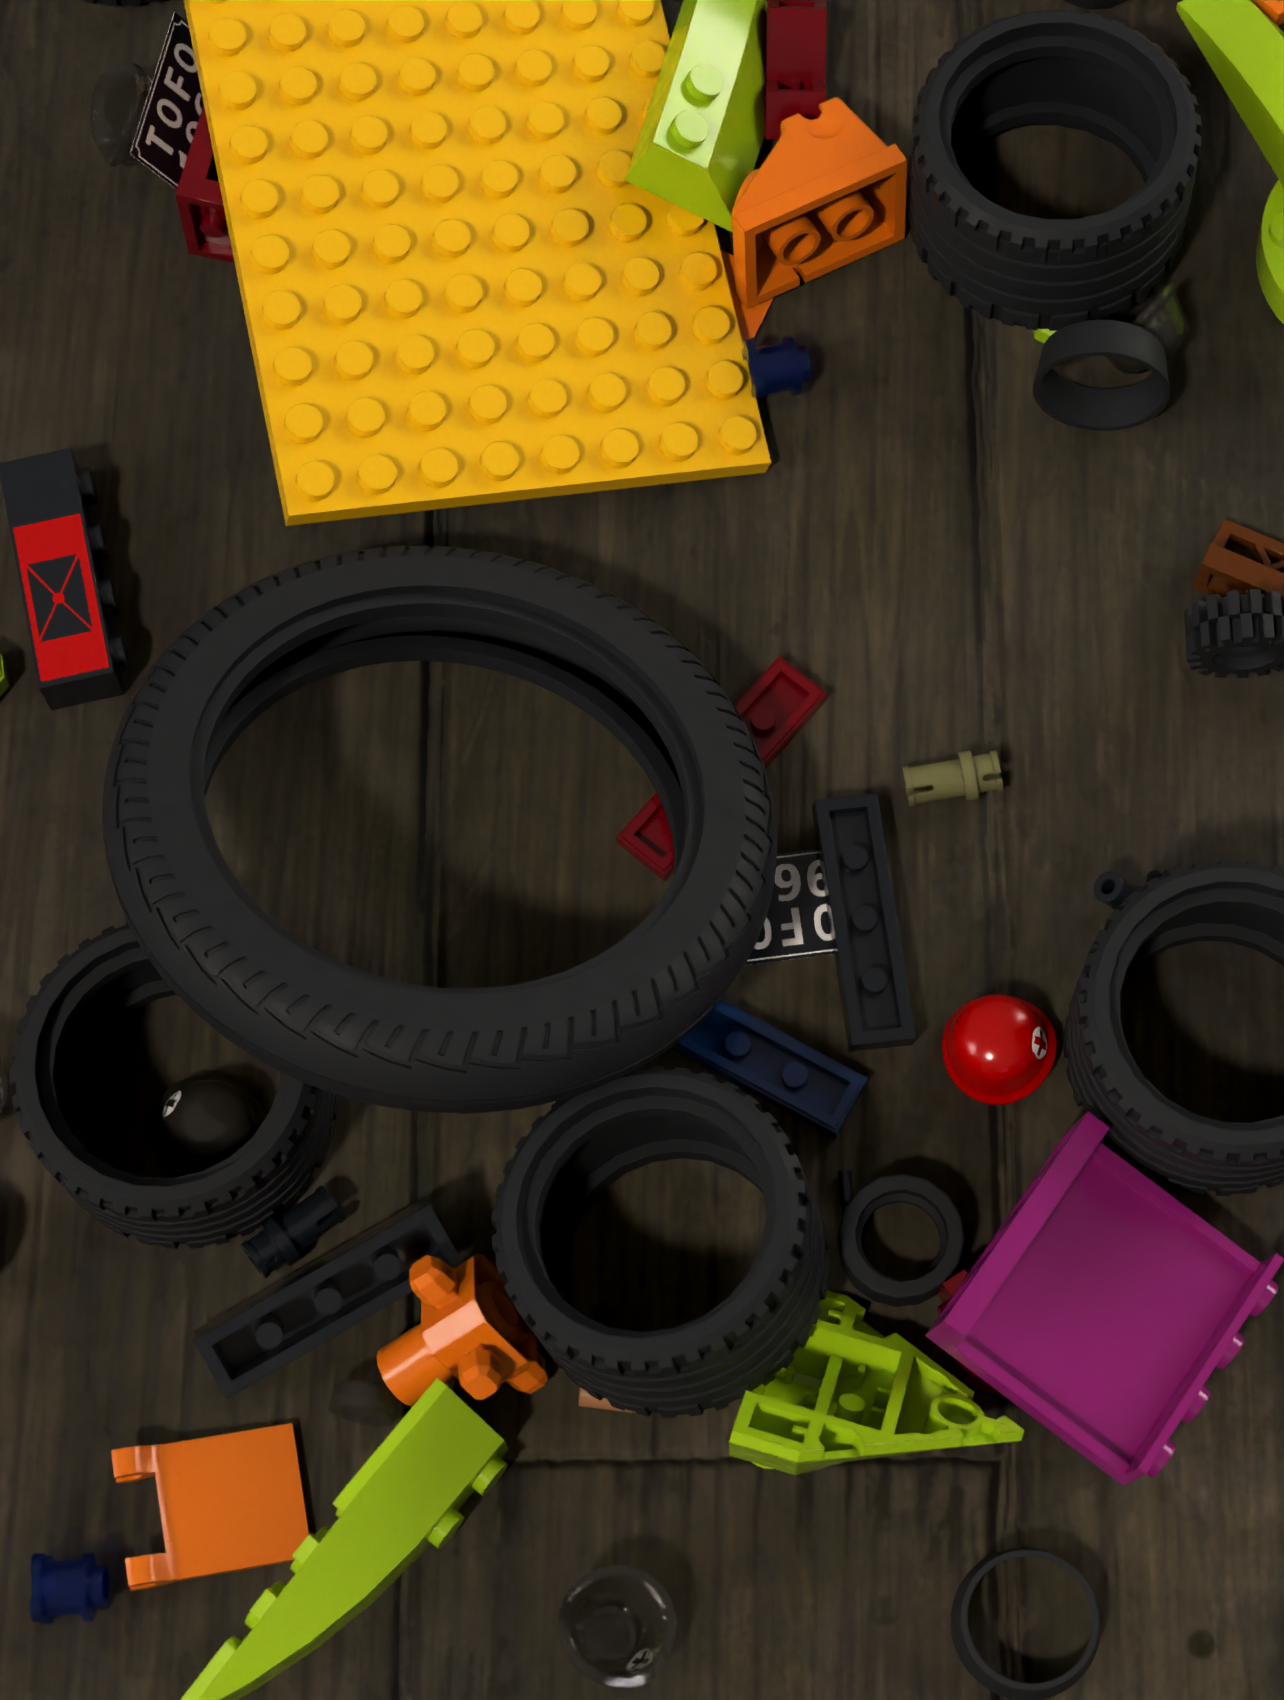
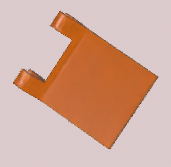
M293 1423L167 1444L132 1446L111 1450L114 1478H116L117 1484L155 1476L166 1553L141 1555L125 1559L128 1586L131 1591L154 1588L188 1579L293 1562L295 1558L292 1555L309 1534Z

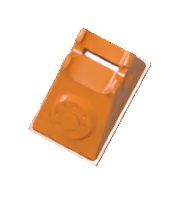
M838 97L819 104L822 114L817 119L809 120L802 117L799 113L784 119L780 124L781 136L761 167L751 171L739 189L734 207L732 208L731 217L736 294L747 309L800 286V277L797 273L807 283L905 239L907 159L895 143L887 146Z

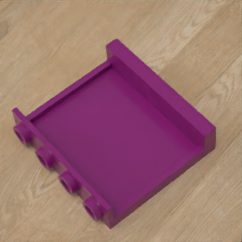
M1087 1112L1064 1133L925 1336L1122 1486H1125L1144 1475H1148L1150 1478L1155 1477L1169 1461L1176 1448V1444L1170 1441L1169 1438L1181 1420L1186 1424L1189 1423L1205 1405L1211 1390L1205 1387L1204 1384L1215 1367L1220 1370L1224 1369L1239 1352L1245 1337L1238 1333L1248 1315L1251 1314L1253 1317H1257L1273 1299L1279 1285L1272 1278L1281 1266L1284 1258L1275 1253L1263 1262H1259L1102 1144L1101 1140L1110 1127L1090 1112Z

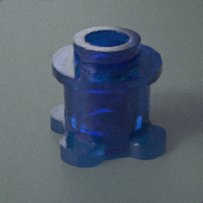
M791 335L784 336L782 343L756 347L753 338L743 340L741 353L743 360H747L752 385L751 394L752 397L756 398L758 406L761 404L760 397H764L767 394L790 391L793 396L801 394L802 382L811 380L810 360L805 345L796 346Z
M85 1552L82 1558L77 1560H54L53 1556H46L45 1553L33 1554L31 1559L32 1597L30 1602V1613L33 1622L52 1624L54 1616L81 1615L85 1622H92L95 1619L97 1607H107L110 1591L108 1568L106 1565L97 1566L93 1552Z

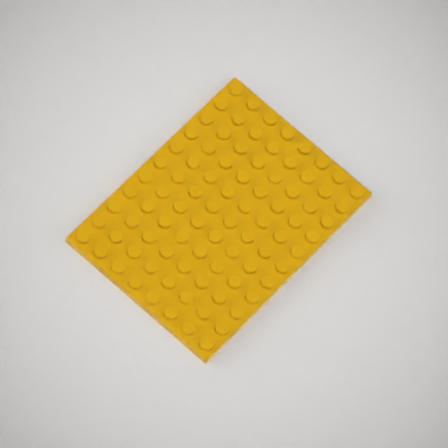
M184 0L286 526L766 473L771 464V459L715 225L625 180L670 43L661 0Z

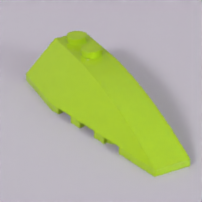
M683 0L625 180L732 232V208L745 178L755 168L765 135L767 0Z
M1182 0L1177 2L1176 10L1284 188V32L1251 0Z
M436 1378L332 1503L338 1508L335 1514L338 1519L330 1529L327 1526L323 1527L315 1535L313 1533L308 1534L294 1552L292 1557L295 1559L291 1564L290 1570L295 1575L286 1585L283 1581H278L272 1587L267 1588L249 1610L250 1613L245 1620V1625L251 1631L243 1640L236 1635L226 1640L180 1700H238L258 1689L320 1647L370 1606L422 1555L430 1544L440 1549L453 1536L464 1520V1516L458 1512L461 1506L475 1490L484 1496L507 1469L508 1463L502 1459L509 1450L505 1440L448 1386Z

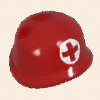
M993 994L967 1002L952 1015L944 1030L942 1054L948 1075L964 1094L981 1103L1007 1105L1026 1098L1043 1084L1054 1064L1057 1040L1050 1020L1035 1005L1017 997Z

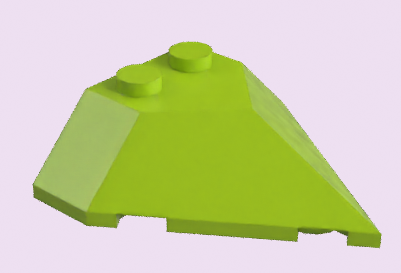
M827 1290L825 1300L819 1301L818 1306L821 1314L817 1324H813L809 1332L810 1337L804 1347L798 1346L793 1353L795 1359L787 1368L782 1367L774 1375L776 1378L768 1385L764 1386L761 1384L753 1389L752 1392L745 1391L729 1441V1456L752 1462L754 1465L764 1469H776L798 1475L847 1461L963 1446L1021 1441L1025 1430L1005 1415L997 1418V1420L989 1417L981 1410L979 1405L972 1401L974 1391L896 1332L884 1337L863 1321L866 1309L849 1296Z

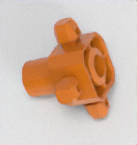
M474 1254L455 1269L442 1259L426 1255L412 1264L409 1269V1281L412 1291L421 1300V1323L379 1349L377 1353V1364L381 1376L389 1390L398 1400L405 1405L414 1406L436 1378L445 1385L458 1379L460 1385L475 1400H484L500 1388V1384L503 1382H507L517 1391L532 1394L546 1384L548 1381L545 1359L537 1350V1337L515 1308L504 1288L507 1283L503 1281L497 1267L483 1254Z

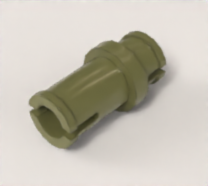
M967 750L957 752L958 759L914 767H902L909 807H913L915 804L965 796L966 802L979 800V793L994 790L997 792L1003 791L997 751L994 750L990 751V753L972 756L971 751Z

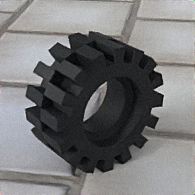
M1250 589L1248 594H1239L1238 590L1227 591L1226 597H1221L1218 594L1207 596V602L1197 600L1192 603V608H1186L1184 612L1187 663H1189V667L1192 670L1198 669L1199 674L1203 675L1215 672V677L1226 678L1229 674H1236V678H1247V673H1256L1258 676L1269 675V669L1278 672L1284 670V596L1281 597L1280 592L1271 590L1267 594L1261 595V589Z

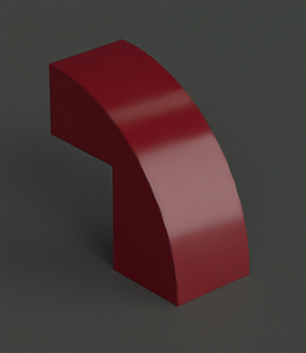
M767 0L765 139L779 140L781 136L780 124L788 117L799 113L802 117L813 120L822 114L819 104L826 101V0Z

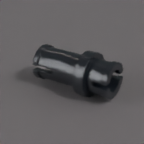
M319 1186L313 1194L276 1221L269 1217L259 1224L261 1232L250 1240L244 1241L241 1247L247 1255H250L248 1257L249 1260L266 1279L284 1263L291 1267L301 1259L299 1255L301 1250L338 1223L344 1222L346 1218L340 1209L337 1210L339 1206L323 1186Z

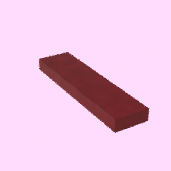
M781 656L777 657L735 704L757 746L765 769L827 701V692ZM656 792L616 836L618 845L665 882L674 872L673 842L665 811Z

